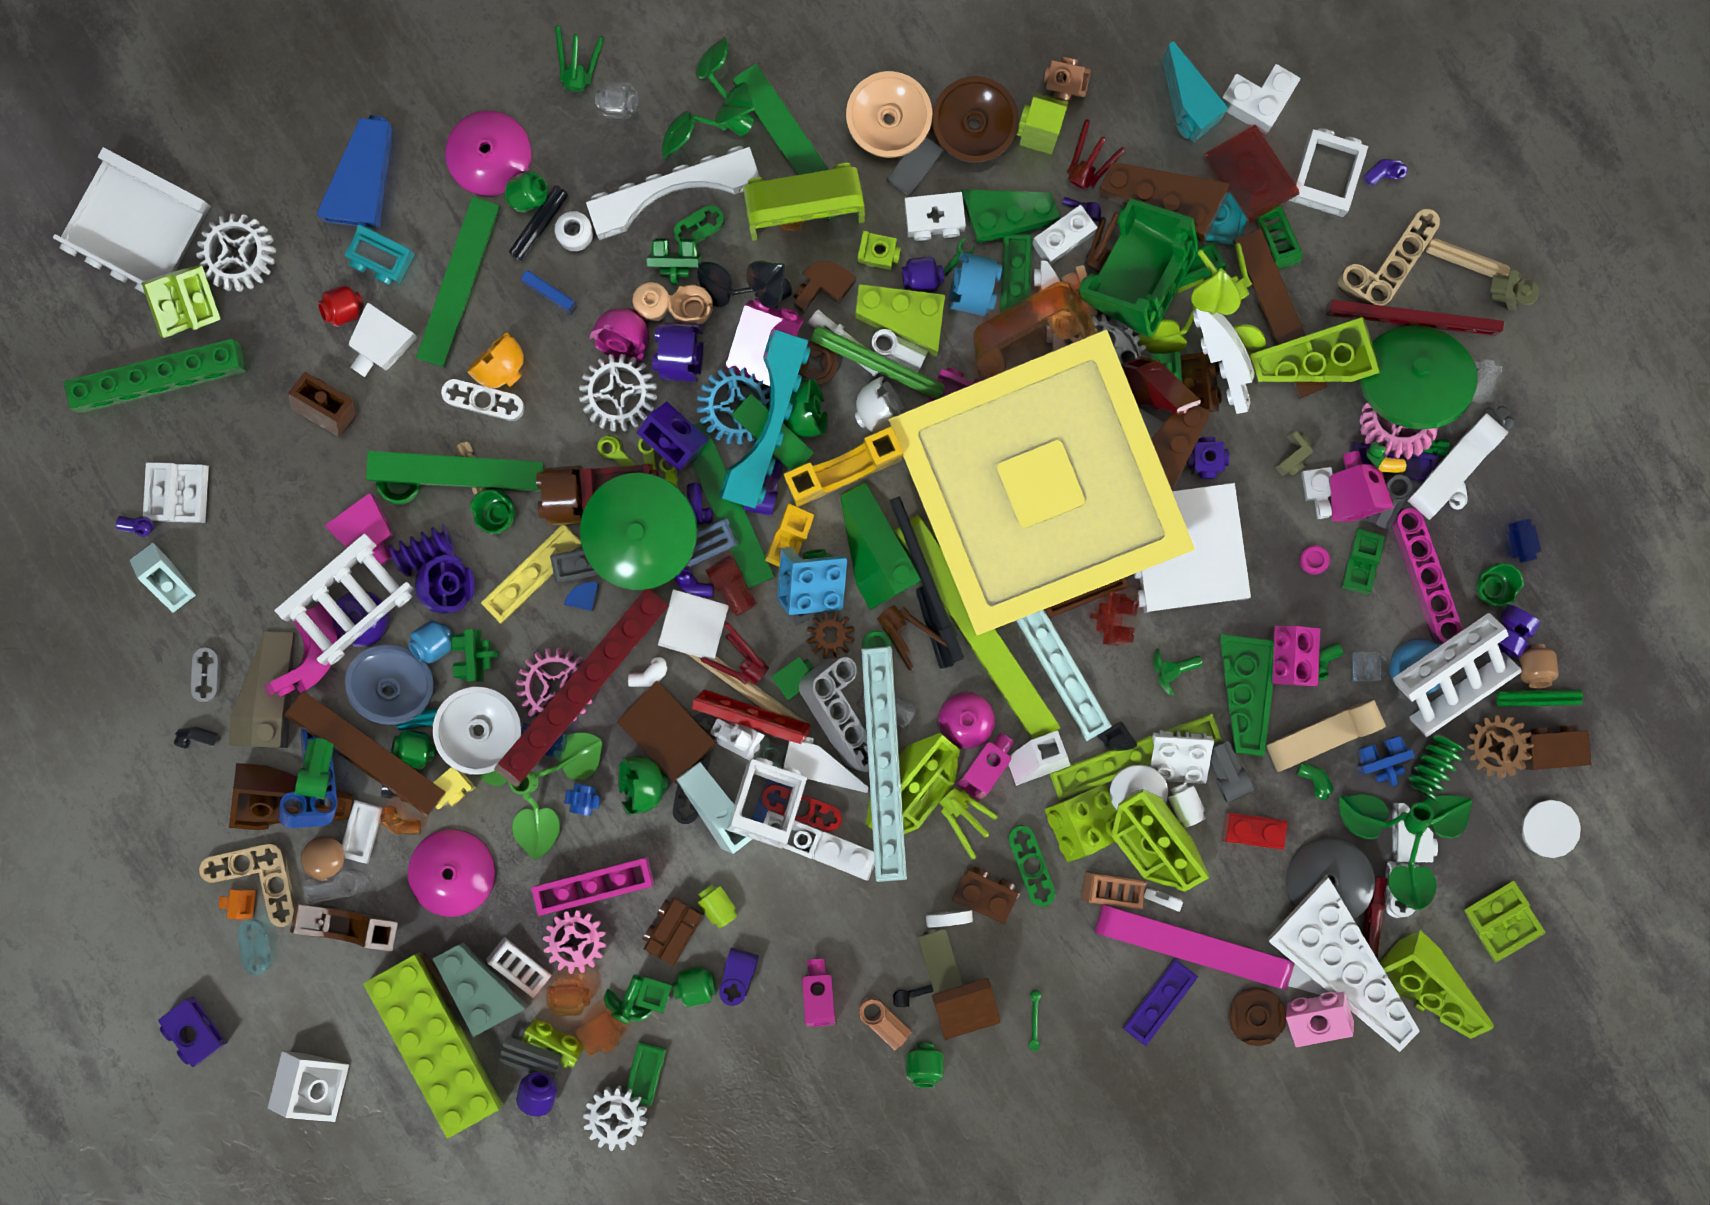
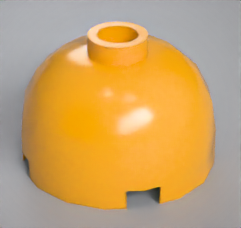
M506 332L496 339L486 352L483 351L467 369V373L482 386L499 388L507 384L510 387L522 376L518 372L524 360L522 349L517 341Z

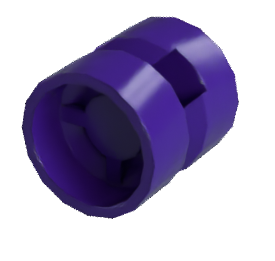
M1508 604L1499 619L1509 636L1499 642L1498 646L1502 652L1515 658H1521L1528 646L1526 639L1534 636L1541 622L1528 612Z

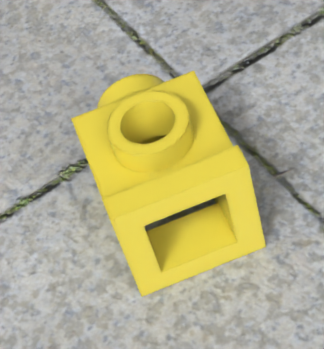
M451 767L433 782L446 791L445 796L436 808L440 809L448 803L452 807L465 796L462 791L471 792L476 787L463 772Z

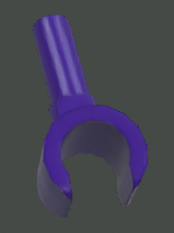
M1064 197L1063 204L1074 208L1081 205L1092 221H1100L1101 207L1098 203H1084Z

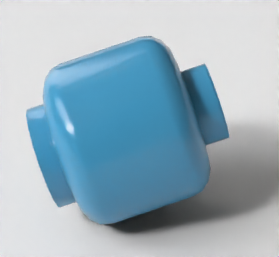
M429 621L412 631L410 635L411 641L408 642V646L413 656L419 662L424 661L430 664L451 652V636L453 634L446 624L440 625L436 621Z

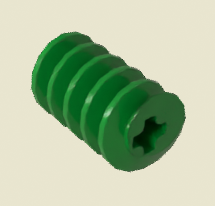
M1433 735L1432 740L1437 746H1426V750L1431 756L1421 755L1420 760L1424 765L1417 764L1414 766V770L1419 776L1410 774L1408 779L1413 784V786H1410L1414 790L1434 801H1438L1439 798L1433 791L1445 790L1439 781L1451 780L1445 771H1456L1457 769L1451 761H1462L1457 751L1466 750L1446 737Z

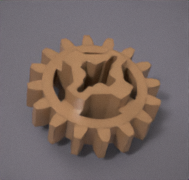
M1496 715L1495 722L1491 717L1484 718L1485 725L1481 723L1475 725L1478 733H1471L1469 735L1475 741L1474 744L1468 745L1467 748L1475 751L1470 760H1479L1478 770L1487 768V776H1493L1497 771L1498 778H1504L1506 771L1510 776H1514L1517 774L1516 768L1520 770L1526 768L1523 760L1532 758L1527 753V749L1534 747V744L1526 742L1531 733H1523L1521 731L1525 725L1523 722L1514 725V717L1510 716L1504 721L1503 715ZM1499 727L1508 729L1514 735L1510 736L1508 734H1505L1503 732V729H1500ZM1486 735L1487 741L1483 747V740ZM1499 742H1504L1505 747L1498 751L1496 746L1500 744ZM1518 745V753H1517V756H1516V758H1515L1514 752H1515L1516 746ZM1491 757L1496 759L1498 761V764H1501L1502 766L1492 763L1490 760H1488V758Z

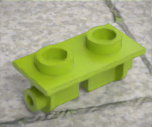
M536 1018L528 1026L522 1038L523 1042L546 1050L549 1047L552 1049V1052L561 1054L559 1064L565 1068L567 1066L571 1068L575 1066L579 1055L585 1047V1044L579 1042L575 1037L566 1035L553 1028L549 1023Z

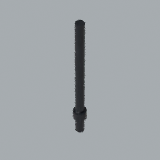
M901 497L893 498L889 501L941 629L938 631L941 640L946 642L953 662L962 660L964 655L956 638L959 635L955 625L950 623Z

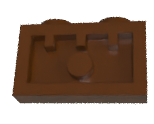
M1203 352L1180 355L1182 383L1200 399L1198 406L1211 412L1219 411V404L1222 401L1221 390L1217 387V375L1220 372L1219 362L1211 363L1209 355H1204Z
M974 866L972 871L966 868L952 901L1005 925L1016 899L1020 896V893L1015 891L1017 885L1002 878L997 883L988 878L989 872Z

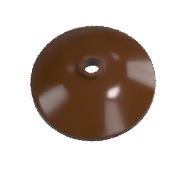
M980 76L961 78L947 86L939 95L932 115L934 134L942 148L951 156L971 163L989 161L1001 155L1014 140L1019 122L1018 109L1009 91L1000 83ZM976 120L980 126L975 129L971 128L969 122Z

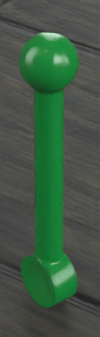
M1033 990L1030 993V998L1033 1000L1032 1040L1029 1041L1028 1046L1030 1050L1037 1051L1040 1048L1037 1034L1038 1001L1041 999V993L1038 990Z

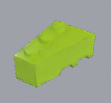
M1035 91L1031 106L1025 104L1016 134L1021 136L1019 145L1052 155L1068 101Z
M859 284L855 319L879 330H891L896 336L927 350L929 354L937 357L945 295Z

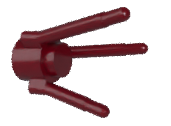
M1088 119L1084 121L1072 163L1067 170V173L1070 174L1067 180L1087 191L1089 186L1094 188L1100 177L1109 169L1111 163L1116 162L1125 151V148L1121 147L1094 174L1096 168L1092 164L1106 140L1105 137H1101L1086 162L1081 161L1078 165L1090 124Z
M725 622L724 627L730 633L726 635V638L745 657L738 667L742 672L739 673L706 657H702L701 662L737 678L744 685L749 680L756 684L768 671L769 666L755 654L738 632L728 622Z

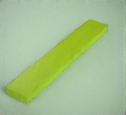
M1212 713L1164 730V732H1173L1174 736H1176V731H1180L1181 737H1184L1185 732H1189V737L1191 733H1206L1207 736H1212L1214 743L1222 741ZM1153 735L1137 740V747L1125 751L1110 750L1050 773L1049 775L1058 799L1061 800L1111 782L1118 772L1128 766L1146 765L1150 767L1154 747L1152 743Z

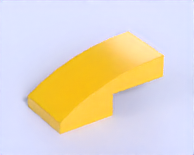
M788 503L776 528L764 561L779 567L781 548L792 547L799 555L802 543L806 540L814 514Z

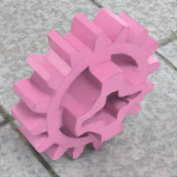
M569 910L565 911L564 920L559 916L554 917L557 925H547L546 929L551 932V935L543 937V941L549 942L550 945L544 949V952H552L553 954L549 962L552 963L556 960L560 962L558 970L568 966L569 974L574 973L575 967H578L580 972L584 973L586 971L585 964L592 968L596 966L593 958H603L604 955L599 951V948L607 946L606 942L600 941V937L606 934V931H598L597 929L601 924L600 920L592 923L590 921L592 914L589 913L583 918L581 917V910H576L573 917ZM576 922L584 924L590 931H582L578 928ZM564 926L565 935L562 940L556 941L558 931ZM572 934H574L575 938H587L578 945V949L574 945L569 946L568 944L563 946L572 938ZM594 942L593 950L586 958L585 948L589 943ZM559 952H567L572 955L574 961L564 958Z

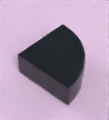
M1122 721L1097 735L1100 743L1111 750L1125 751L1137 747L1136 741Z

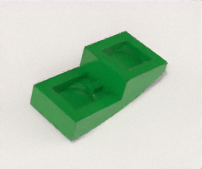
M1357 528L1341 584L1342 589L1370 595L1376 568L1381 560L1385 540L1384 535Z

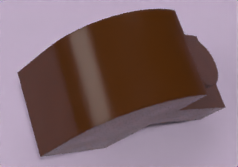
M831 261L813 263L802 272V277L809 283L807 285L802 283L793 296L796 299L794 306L804 314L820 292H823L840 304L856 283V276L841 265Z

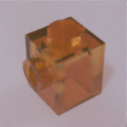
M608 1010L577 1028L574 1032L589 1056L601 1049L605 1054L619 1045L617 1039L622 1035L620 1029L623 1026L621 1022L613 1019Z

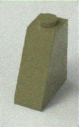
M932 929L925 932L923 936L918 937L934 993L963 985L946 929L941 931L939 929Z

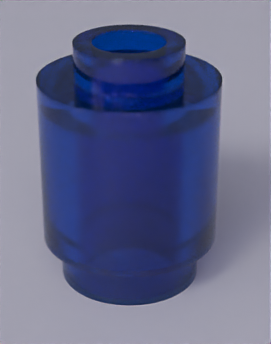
M1531 519L1508 524L1509 531L1506 533L1513 559L1519 558L1520 563L1536 560V554L1542 552L1536 526H1532Z

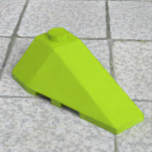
M1364 317L1250 354L1259 382H1353L1380 373Z

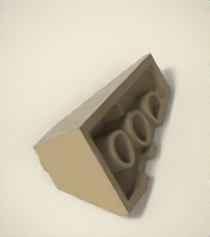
M264 631L231 714L229 745L288 748L290 719L285 716V712L290 708L291 692L282 697H279L278 693L269 697L264 686L292 671L295 633Z

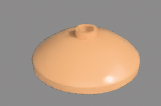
M885 71L870 75L861 81L850 95L846 109L848 129L855 142L870 154L885 158L906 155L915 150L924 141L930 130L932 105L929 96L915 79L906 74ZM887 115H891L894 118V121L890 124L884 121V117Z

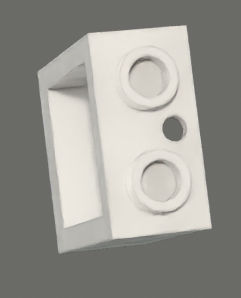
M1324 128L1313 129L1308 136L1289 201L1344 217L1349 211L1368 146L1363 145L1361 140L1354 137H1345L1343 139L1334 136L1335 133L1331 130ZM1317 143L1356 155L1343 198L1304 186Z
M764 758L751 759L746 765L726 830L782 849L788 843L807 777L801 776L799 770L791 767H784V769L775 767L772 761ZM753 774L793 787L780 829L741 816Z

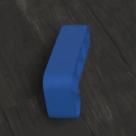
M301 728L300 736L304 763L308 740L316 738ZM333 756L331 757L328 770L330 776L325 799L297 795L295 792L287 793L280 800L278 814L279 821L283 826L287 828L317 827L328 825L333 821L337 806ZM325 805L329 810L325 812L319 811L316 806ZM295 807L299 812L295 814L286 811V808Z

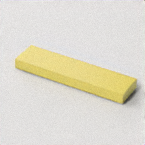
M566 524L561 525L497 586L481 604L502 624L554 574L550 555L580 549L582 547L581 540Z

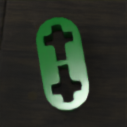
M708 205L676 224L673 232L676 242L679 244V236L682 235L681 229L684 227L687 230H691L697 226L698 229L691 233L692 238L696 239L697 244L714 235L724 225L723 213L718 207ZM707 213H711L712 216H719L716 218V225L712 226L710 223H707L702 227L700 226V224L707 220Z

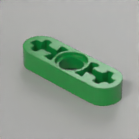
M1015 826L1009 832L1008 842L1029 899L1037 906H1048L1055 898V889L1035 835L1027 826ZM1019 830L1023 834H1029V839L1026 840L1027 848L1031 849L1033 846L1035 848L1034 853H1026L1020 858L1018 852L1024 851L1021 844L1014 843L1013 840L1017 837V831ZM1034 857L1039 861L1040 868L1037 873L1028 874L1024 871L1023 864L1027 858ZM1042 874L1045 875L1046 879L1040 880V883L1044 889L1049 888L1050 893L1046 894L1047 900L1042 901L1039 897H1034L1037 887L1035 882L1029 885L1028 879H1037Z

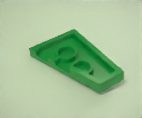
M961 189L963 203L977 244L1053 225L1060 220L1052 193Z

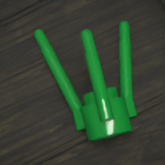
M556 25L555 33L560 66L559 82L563 83V89L585 91V86L591 85L592 73L604 37L599 36L587 71L584 72V66L577 65L579 36L574 34L571 64L567 65L566 70L561 28L559 25Z

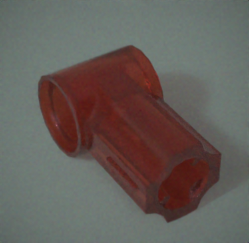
M730 555L705 569L718 592L721 591L736 617L757 605L742 580V574Z

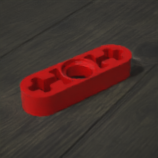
M777 784L767 785L761 792L762 804L768 810L784 816L785 811H783V808L786 805L780 802L770 805L767 795L768 793L773 794L775 790H779L778 795L788 800V794H791L792 790ZM802 794L801 800L808 802L809 811L803 816L796 815L795 820L827 832L834 831L840 826L842 815L835 806ZM815 804L820 805L817 808L818 812L827 814L829 810H832V816L835 817V821L828 822L827 826L824 825V820L817 816H814V821H810L815 812Z

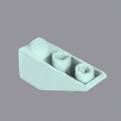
M700 762L676 778L722 850L734 854L752 840L751 838L726 830L734 804Z

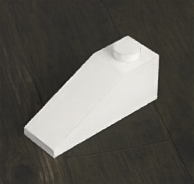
M806 737L802 744L789 741L784 767L797 769L801 772V776L807 777L810 780L865 793L868 792L869 787L819 745H814V738Z

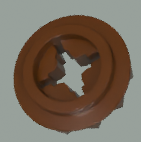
M810 340L807 344V347L810 348L809 356L817 359L825 355L820 362L824 372L816 368L806 372L810 365L809 360H807L806 364L801 363L798 375L802 376L801 380L815 379L819 386L830 381L835 375L838 359L834 351Z

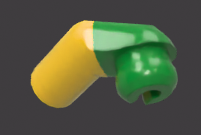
M1373 442L1370 448L1367 449V458L1381 472L1404 473L1406 470V461L1404 459L1388 458L1384 454L1386 447L1383 446V443Z

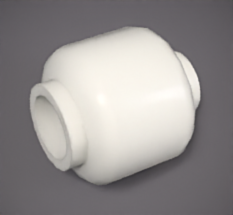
M569 211L558 218L554 232L563 248L569 251H580L590 245L594 230L590 220L584 214L578 211Z

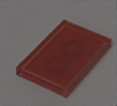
M1256 125L1251 126L1205 153L1207 160L1220 180L1230 183L1229 193L1249 223L1300 194L1298 187Z

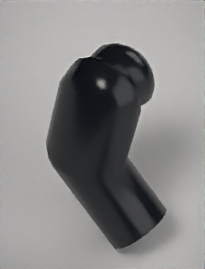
M200 727L182 728L175 733L174 745L186 749L189 747L190 740L214 747L218 733Z

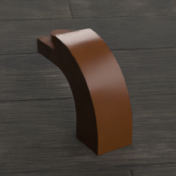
M295 903L290 932L293 934L342 940L369 949L392 951L398 922L349 909Z

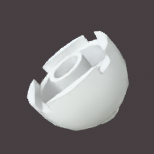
M882 376L863 387L856 401L857 412H855V418L862 428L866 427L874 434L891 427L888 419L900 415V410L904 409V405L896 390L889 381L882 383L884 378Z

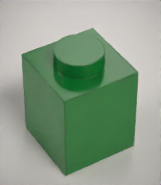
M798 657L771 677L789 701L800 693V680L814 669V666L808 658L802 661Z

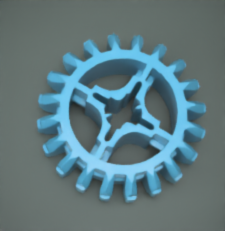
M729 367L728 376H726L722 369L718 370L717 376L719 381L711 375L708 377V381L712 387L704 384L701 386V390L707 393V396H697V401L705 402V406L698 407L697 412H706L707 416L699 420L700 423L703 424L710 421L712 425L707 427L706 432L711 433L716 428L718 432L715 435V439L720 440L723 434H726V444L732 443L733 436H736L738 445L743 444V435L746 436L749 442L754 440V436L745 428L743 429V426L730 415L734 409L722 407L733 402L734 398L738 399L737 402H742L745 399L737 383L749 387L755 394L756 399L765 407L770 405V399H765L764 396L770 393V388L762 391L760 386L763 385L764 380L755 383L753 381L755 372L749 378L745 377V368L740 370V375H736L735 369ZM728 383L729 390H727L728 397L726 401L713 404L717 390L723 384ZM714 412L728 414L734 429L723 425L717 419Z

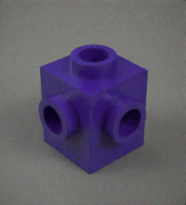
M1216 437L1198 438V442H1196L1187 460V467H1191V475H1200V479H1215L1217 474L1225 471V466H1229V451L1224 449V442H1216ZM1212 452L1214 461H1207L1205 453Z

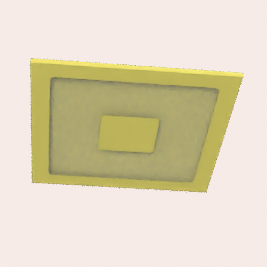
M1107 330L888 419L903 451V457L976 635L983 634L1195 550Z

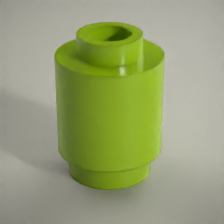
M711 884L698 894L701 899L696 903L711 924H716L719 929L738 916L734 911L736 907L721 886L714 888Z

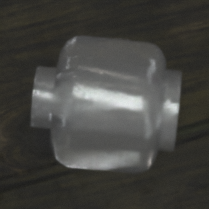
M607 81L602 85L601 90L597 91L595 105L600 109L604 118L628 120L634 113H637L640 105V96L630 83Z

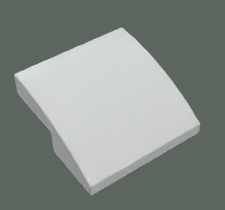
M146 463L143 516L150 518L152 521L206 523L209 466Z

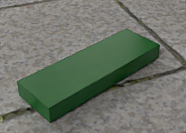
M1014 234L1003 237L1000 320H1029L1032 234Z
M749 393L730 415L758 439L767 421L769 410ZM782 423L780 431L784 432L780 447L774 448L773 455L792 471L801 467L814 452Z

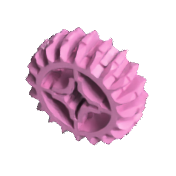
M1368 402L1363 405L1362 415L1359 419L1360 425H1362L1361 435H1367L1365 438L1366 444L1373 442L1383 443V446L1386 447L1384 453L1386 456L1390 453L1394 454V458L1399 459L1400 455H1403L1407 461L1412 457V454L1419 457L1423 449L1427 450L1430 448L1437 436L1438 428L1412 429L1399 426L1396 429L1397 424L1380 416Z
M546 648V658H543L539 652H536L534 654L538 661L536 664L530 659L525 661L531 669L529 672L520 669L519 673L527 677L526 681L517 680V685L525 686V691L517 692V696H527V700L521 703V707L526 708L532 705L528 712L530 717H533L537 712L541 713L544 706L558 693L554 691V695L550 694L552 686L545 677L555 682L561 679L560 688H562L582 664L584 659L581 656L573 662L571 661L574 656L573 651L569 650L564 658L562 648H557L556 656H553L550 648ZM551 663H564L568 665L564 671L556 676H552L542 669ZM536 675L544 685V691L538 700H536L533 692V682ZM585 708L580 712L581 714L586 713Z

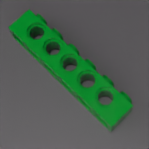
M229 339L66 380L63 383L69 408L77 413H84L247 372L241 344L234 339Z

